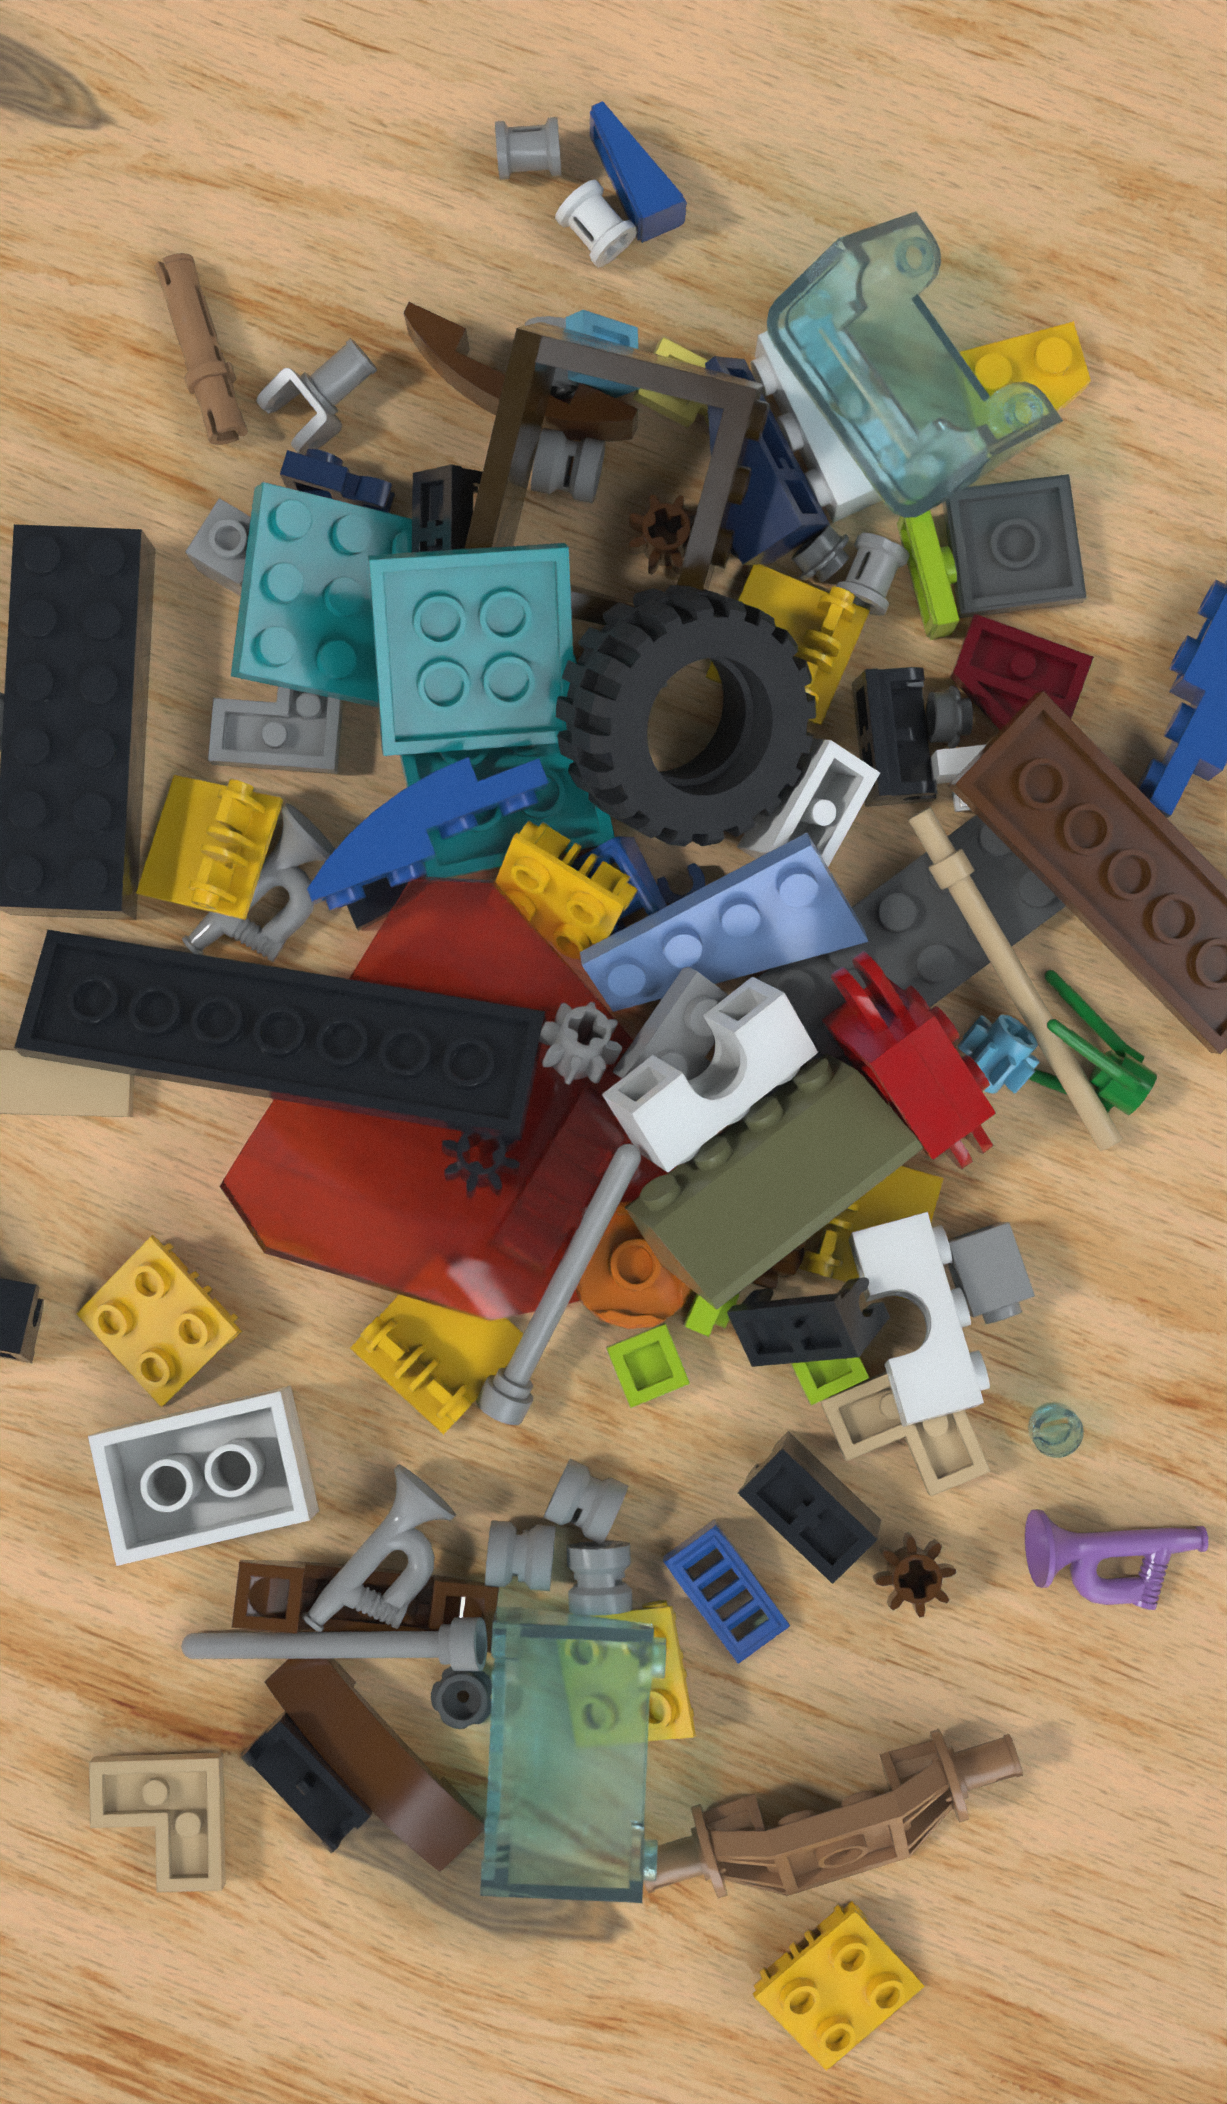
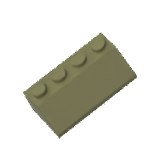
M825 1053L820 1058L803 1064L793 1079L769 1097L759 1099L751 1106L750 1111L744 1118L704 1143L694 1158L680 1164L667 1175L651 1180L642 1189L640 1196L625 1206V1209L660 1264L717 1310L911 1159L923 1147L918 1138L858 1070Z

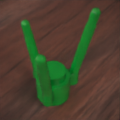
M1054 970L1046 971L1044 975L1046 981L1112 1050L1104 1054L1056 1019H1050L1047 1022V1028L1062 1039L1064 1043L1096 1065L1090 1074L1089 1081L1096 1086L1095 1092L1107 1113L1115 1106L1126 1115L1132 1114L1150 1093L1156 1082L1157 1074L1142 1064L1145 1056L1127 1045ZM1034 1068L1035 1072L1028 1080L1067 1095L1056 1075Z

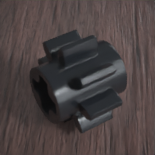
M461 1131L462 1136L458 1142L443 1140L442 1152L447 1156L457 1158V1162L448 1165L444 1170V1177L446 1181L461 1177L467 1183V1198L471 1199L474 1196L477 1187L483 1188L488 1186L496 1196H499L502 1192L500 1180L502 1173L510 1175L519 1173L520 1163L515 1159L505 1157V1153L513 1150L517 1145V1140ZM478 1146L484 1154L494 1151L492 1153L491 1167L484 1169L478 1161L467 1164L470 1161V1149Z

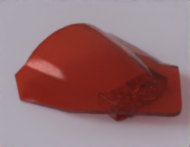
M421 876L409 881L349 978L545 1011L547 1022H555L554 1018L562 1003H566L571 1009L587 1006L590 1002L595 1003V1008L602 1012L608 1020L616 1019L494 880ZM618 1022L609 1039L622 1046L615 1064H605L606 1069L598 1083H594L587 1076L581 1079H574L570 1085L565 1083L564 1076L560 1075L553 1066L544 1067L542 1065L545 1055L551 1047L542 1043L522 1140L517 1141V1145L513 1150L505 1153V1157L515 1159L520 1163V1170L515 1175L502 1173L500 1177L502 1192L499 1196H496L489 1186L477 1187L476 1193L470 1199L466 1195L467 1183L461 1177L446 1181L444 1170L448 1165L457 1162V1158L447 1156L442 1152L443 1140L458 1142L462 1136L459 1130L274 1099L219 1187L265 1254L487 1321L535 1312L573 1235L580 1226L583 1216L617 1149L624 1144L633 1145L602 1095L622 1079L612 1071L633 1042V1039ZM478 1146L470 1149V1161L467 1164L478 1161L484 1169L489 1168L492 1164V1153L494 1151L484 1154ZM641 1155L640 1164L620 1202L635 1200L640 1196L646 1184L659 1176L667 1175L671 1171L666 1172ZM575 1291L568 1304L580 1301Z

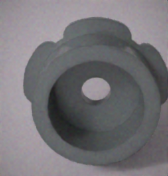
M829 525L809 538L791 558L802 570L800 578L805 581L815 575L821 582H824L836 573L849 559V555L843 550L849 541L848 535L839 536Z
M954 685L949 686V690H946V692H930L928 695L925 717L929 742L948 743L949 749L956 748L960 742V736H969L971 734L973 726L972 702L970 698H961L959 689Z
M450 1666L443 1671L441 1681L435 1682L432 1687V1706L439 1712L441 1720L452 1728L465 1729L472 1724H481L489 1717L494 1704L490 1699V1695L494 1691L493 1683L484 1671H454ZM465 1690L469 1693V1699L466 1702L458 1700L457 1693L459 1691Z

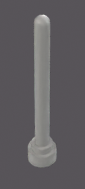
M624 1144L617 1149L507 1368H499L495 1376L489 1375L476 1399V1403L491 1418L509 1425H519L525 1418L533 1402V1396L530 1393L533 1384L529 1379L640 1164L641 1153L636 1146Z
M455 1617L451 1624H442L439 1631L297 1632V1634L283 1632L191 1633L183 1639L181 1648L183 1654L190 1659L439 1658L442 1665L451 1664L454 1671H482L487 1656V1631L482 1617Z

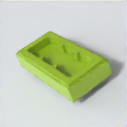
M923 499L907 503L898 519L897 528L902 546L910 554L907 565L926 637L934 640L952 635L960 621L950 584L957 582L956 566L949 546L940 547L928 500Z

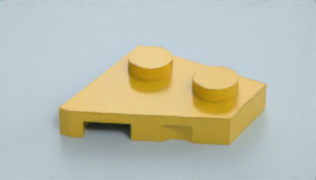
M1074 321L953 353L950 363L982 475L994 471L1005 457L1026 439L1029 440L1047 424L1048 420L1057 411L1065 408L1089 385L1091 379Z

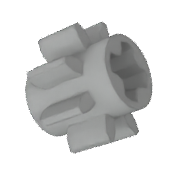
M590 1002L587 1006L571 1009L566 1003H562L554 1018L555 1022H545L541 1030L540 1042L551 1046L545 1055L542 1065L544 1067L553 1066L560 1075L564 1076L565 1083L569 1085L574 1079H581L587 1076L594 1083H598L606 1069L605 1064H615L622 1050L620 1044L609 1040L618 1022L616 1019L608 1020L602 1012L595 1008V1003Z

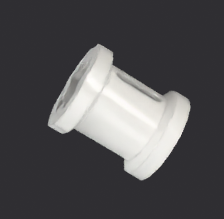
M590 180L578 187L565 199L557 210L555 219L563 228L571 227L591 251L589 255L591 261L596 267H602L614 260L629 246L635 238L637 230L631 220L623 221L602 197L604 188L597 180Z

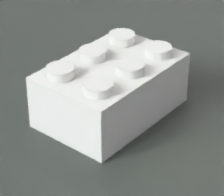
M291 1386L112 1427L88 1436L116 1566L309 1521L319 1512Z

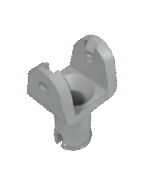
M350 338L346 341V345L311 376L306 372L300 376L290 368L281 370L260 392L256 402L261 409L269 414L282 408L302 393L317 412L295 435L291 442V446L295 449L296 453L305 455L307 449H319L341 431L342 423L335 415L338 412L335 405L370 374H374L377 368L356 342Z

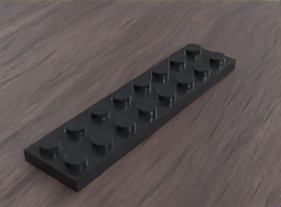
M47 929L14 1048L24 1057L521 1141L542 1045L540 1034L547 1019L545 1011Z

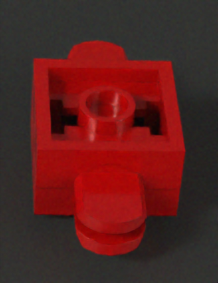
M862 951L852 959V962L867 987L863 989L856 979L843 967L832 973V980L847 1002L822 1019L851 1066L858 1070L918 1138L923 1147L922 1151L932 1160L945 1152L952 1162L962 1170L973 1162L971 1155L961 1141L962 1138L965 1137L981 1154H984L994 1146L981 1126L982 1123L996 1114L983 1093L990 1086V1083L981 1068L969 1055L966 1054L961 1058L952 1043L960 1038V1035L947 1015L938 1006L930 1009L924 998L912 985L904 990L886 977L883 970L871 956Z

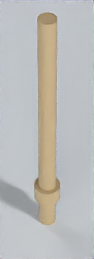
M931 807L914 815L908 821L933 862L928 868L940 889L948 888L1099 1150L1103 1151L1114 1146L1122 1140L1120 1133L1070 1047L1047 1028V1022L1053 1018L971 878L970 874L975 870L963 849L955 850Z

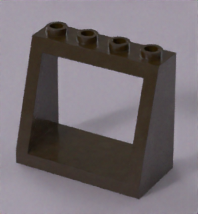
M544 322L516 328L465 549L514 545L557 367L724 409L677 585L691 586L702 591L708 590L714 567L725 569L732 549L735 531L725 528L731 503L742 506L748 490L752 467L742 465L748 441L759 442L766 424L770 403L760 401L764 384ZM570 584L572 618L606 625L603 613L618 602L635 607L633 602Z

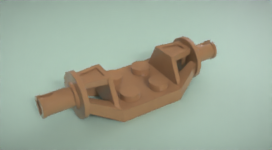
M940 1729L931 1731V1741L880 1754L883 1772L890 1792L881 1795L875 1790L858 1792L845 1798L841 1802L840 1808L818 1815L812 1810L798 1811L783 1817L778 1822V1827L770 1830L766 1829L755 1794L745 1796L705 1812L701 1804L692 1806L691 1811L695 1827L691 1828L692 1835L646 1850L640 1849L636 1851L646 1890L648 1893L655 1892V1889L704 1874L706 1881L711 1879L718 1898L728 1896L724 1880L789 1896L910 1858L952 1809L959 1823L969 1820L964 1800L969 1798L967 1791L1011 1777L1023 1776V1770L1010 1734H1006L1002 1738L954 1752L952 1746L947 1748ZM916 1774L902 1785L900 1784L899 1780ZM754 1826L755 1831H736Z

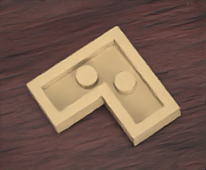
M887 1372L864 1380L820 1401L846 1461L904 1437L927 1493L930 1496L991 1472L965 1410L902 1427Z
M223 1753L93 1757L89 1762L90 1828L155 1826L157 1893L222 1891L226 1884Z

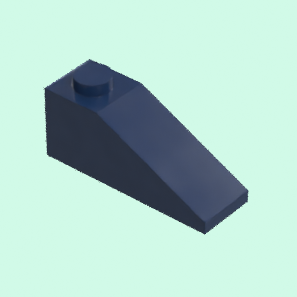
M714 356L705 363V368L756 382L745 359ZM761 393L760 401L767 402ZM708 405L710 452L712 455L724 409ZM769 407L760 441L749 440L742 465L752 467V474L742 506L731 503L725 526L726 529L735 531L731 554L739 559L742 565L772 564L830 525Z

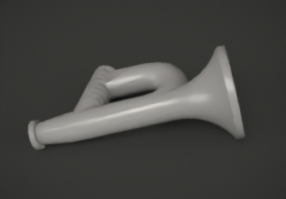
M286 803L282 807V834L275 849L264 861L250 908L270 889L276 886L284 887L289 892L290 897L286 906L263 928L260 925H255V922H250L248 918L242 920L209 912L189 936L185 935L182 938L183 943L192 953L202 955L203 949L223 934H226L231 938L234 937L236 941H241V944H246V947H251V950H256L258 954L261 953L263 957H268V960L274 962L286 940L306 922L314 908L307 891L311 880L305 871L298 866L313 861H326L335 851V848L322 832L294 806Z
M399 1464L394 1469L396 1496L389 1514L324 1588L308 1612L305 1611L301 1615L306 1623L316 1631L321 1632L324 1629L323 1625L344 1605L352 1609L356 1608V1611H362L363 1614L367 1613V1616H373L374 1619H380V1622L384 1621L385 1624H391V1627L398 1629L408 1605L427 1584L433 1573L435 1556L431 1543L415 1527L432 1520L451 1521L456 1514L433 1489L404 1466ZM401 1550L408 1556L407 1567L383 1595L380 1592L376 1593L373 1589L369 1590V1587L365 1588L362 1585L392 1551Z

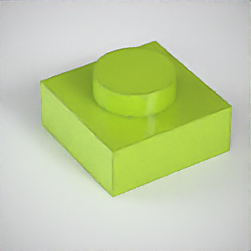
M696 1293L684 1326L707 1337L710 1336L714 1324L725 1329L730 1320L727 1311L733 1305H736L740 1293L736 1294L717 1310Z
M666 1323L606 1347L630 1408L690 1384Z
M860 1357L790 1363L810 1405L816 1404L869 1379Z

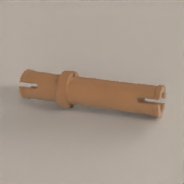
M186 253L166 256L163 258L164 263L158 261L154 268L161 288H163L176 336L185 358L188 372L184 379L189 393H195L204 419L203 422L209 442L214 445L235 442L239 440L238 436L244 437L248 429L235 396L233 383L236 380L234 369L230 362H225L210 311L201 289L194 258Z

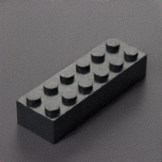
M14 524L0 763V910L10 915L118 920L137 919L138 894H136L139 881L156 554L155 547L142 529Z

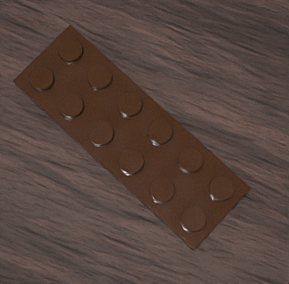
M1044 691L1035 693L955 777L948 787L1210 1053L1221 1054L1227 1048V880Z

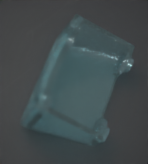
M917 211L838 238L774 301L767 317L768 335L775 349L884 504L893 513L904 518L917 517L937 507L1043 438L1063 421L1046 395L1036 385L1026 381L1013 382L999 389L990 397L920 298L919 294L934 281L939 273L941 253L935 237Z
M497 1606L492 1628L491 1656L495 1660L491 1676L492 1702L487 1810L484 1827L485 1843L484 1858H482L480 1896L642 1903L643 1881L656 1882L658 1842L654 1839H645L644 1819L652 1678H665L666 1638L654 1637V1626L649 1623L530 1608Z

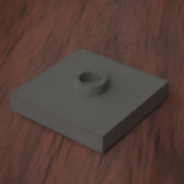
M1069 474L944 490L941 497L948 546L953 554L957 572V582L954 583V591L959 619L973 617L974 614L983 616L1084 602L1087 597Z

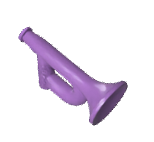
M1040 1509L1031 1510L1025 1526L1027 1564L1035 1585L1040 1588H1048L1056 1574L1063 1567L1071 1563L1070 1573L1072 1582L1079 1594L1092 1603L1104 1605L1132 1603L1141 1608L1156 1610L1158 1604L1156 1601L1159 1600L1158 1595H1160V1589L1163 1586L1161 1583L1164 1582L1163 1576L1166 1575L1165 1570L1168 1568L1167 1564H1169L1171 1554L1196 1549L1199 1552H1206L1208 1549V1534L1204 1526H1197L1195 1529L1156 1528L1077 1533L1059 1527ZM1109 1557H1145L1142 1559L1143 1564L1140 1566L1141 1570L1138 1573L1140 1576L1105 1579L1099 1577L1096 1571L1099 1562Z

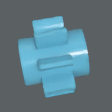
M981 1015L964 1034L963 1040L957 1045L959 1050L969 1055L981 1068L990 1083V1086L984 1091L992 1094L997 1093L1004 1084L1013 1093H1017L1034 1074V1068L1040 1063L1035 1056L1031 1055L1038 1046L1036 1038L1024 1024L1009 1015H1000L993 1024Z

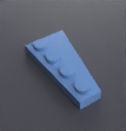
M805 833L580 952L582 967L614 1012L662 999L681 970L686 967L698 971L712 983L716 984L869 941L864 927L808 833Z

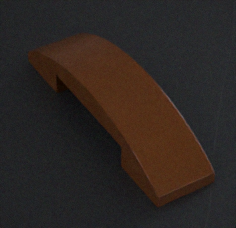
M408 302L404 310V317L408 334L419 352L447 383L481 408L496 415L506 374L467 357L470 348L466 328ZM580 383L570 404L549 396L542 429L545 427L563 431L567 439L581 441L586 437L605 440L606 442L633 439L638 428V409L593 387Z
M240 1560L232 1628L297 1634L298 1629L316 1631L306 1623L301 1615L305 1611L308 1612L321 1592L344 1567V1564ZM376 1568L362 1585L365 1588L369 1587V1590L373 1589L376 1593L380 1592L383 1595L403 1571ZM431 1574L427 1584L408 1605L398 1629L391 1627V1624H385L384 1621L380 1622V1619H374L373 1616H367V1613L358 1612L356 1608L352 1609L344 1605L323 1625L324 1629L321 1632L439 1631L442 1624H451L455 1617H482L487 1631V1652L492 1653L499 1587L485 1586L483 1582Z
M334 1658L287 1659L265 1680V1684L288 1716L339 1777L382 1822L439 1872L487 1828L488 1824L446 1778L443 1777L439 1780L354 1688L356 1681Z

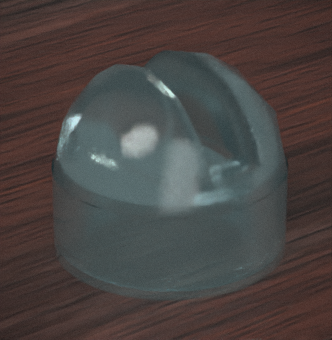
M1045 1402L1036 1407L1029 1418V1436L1037 1449L1044 1455L1061 1458L1070 1455L1080 1446L1084 1434L1083 1425L1079 1417L1069 1406L1059 1402ZM1067 1417L1068 1423H1060L1040 1429L1043 1423Z

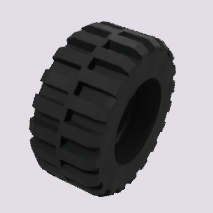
M670 585L665 592L655 588L638 592L633 597L635 607L618 602L604 612L603 619L607 624L600 631L589 627L578 642L585 649L577 664L570 660L567 662L562 675V679L570 682L567 697L558 696L556 704V717L566 722L567 730L560 731L557 735L561 755L574 761L569 764L568 773L576 786L588 792V800L606 814L649 838L655 837L669 845L685 847L692 841L700 846L718 844L724 839L723 831L737 837L755 826L753 817L758 813L768 817L781 804L782 801L777 796L784 786L787 785L793 788L802 771L796 768L802 752L809 754L814 734L807 732V721L816 717V699L814 695L806 693L804 687L811 684L812 676L807 661L794 656L798 652V644L789 632L776 627L774 618L758 608L706 589L702 591L691 586ZM710 658L718 671L723 689V709L717 730L706 748L693 760L672 770L658 771L652 761L647 739L648 720L655 698L664 684L677 671L695 661Z

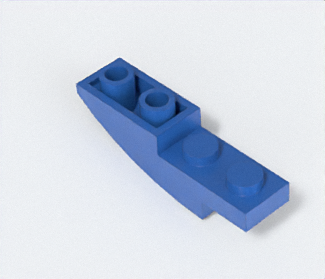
M1218 580L1213 582L1197 614L1206 618L1197 638L1195 639L1187 635L1171 662L1169 669L1178 673L1169 692L1191 703V705L1189 706L1182 702L1178 706L1164 732V737L1172 740L1162 762L1153 758L1137 785V788L1166 818L1172 815L1192 774L1209 781L1222 772L1227 763V581L1225 583Z
M466 757L429 774L403 789L361 822L325 861L307 888L313 905L326 900L329 911L365 898L366 895L362 886L387 877L390 887H395L427 874L423 863L435 857V851L428 833L439 830L442 840L448 839L478 827L475 815L499 807L502 816L505 817L538 804L536 792L545 789L549 783L540 759H535L478 781L469 757Z

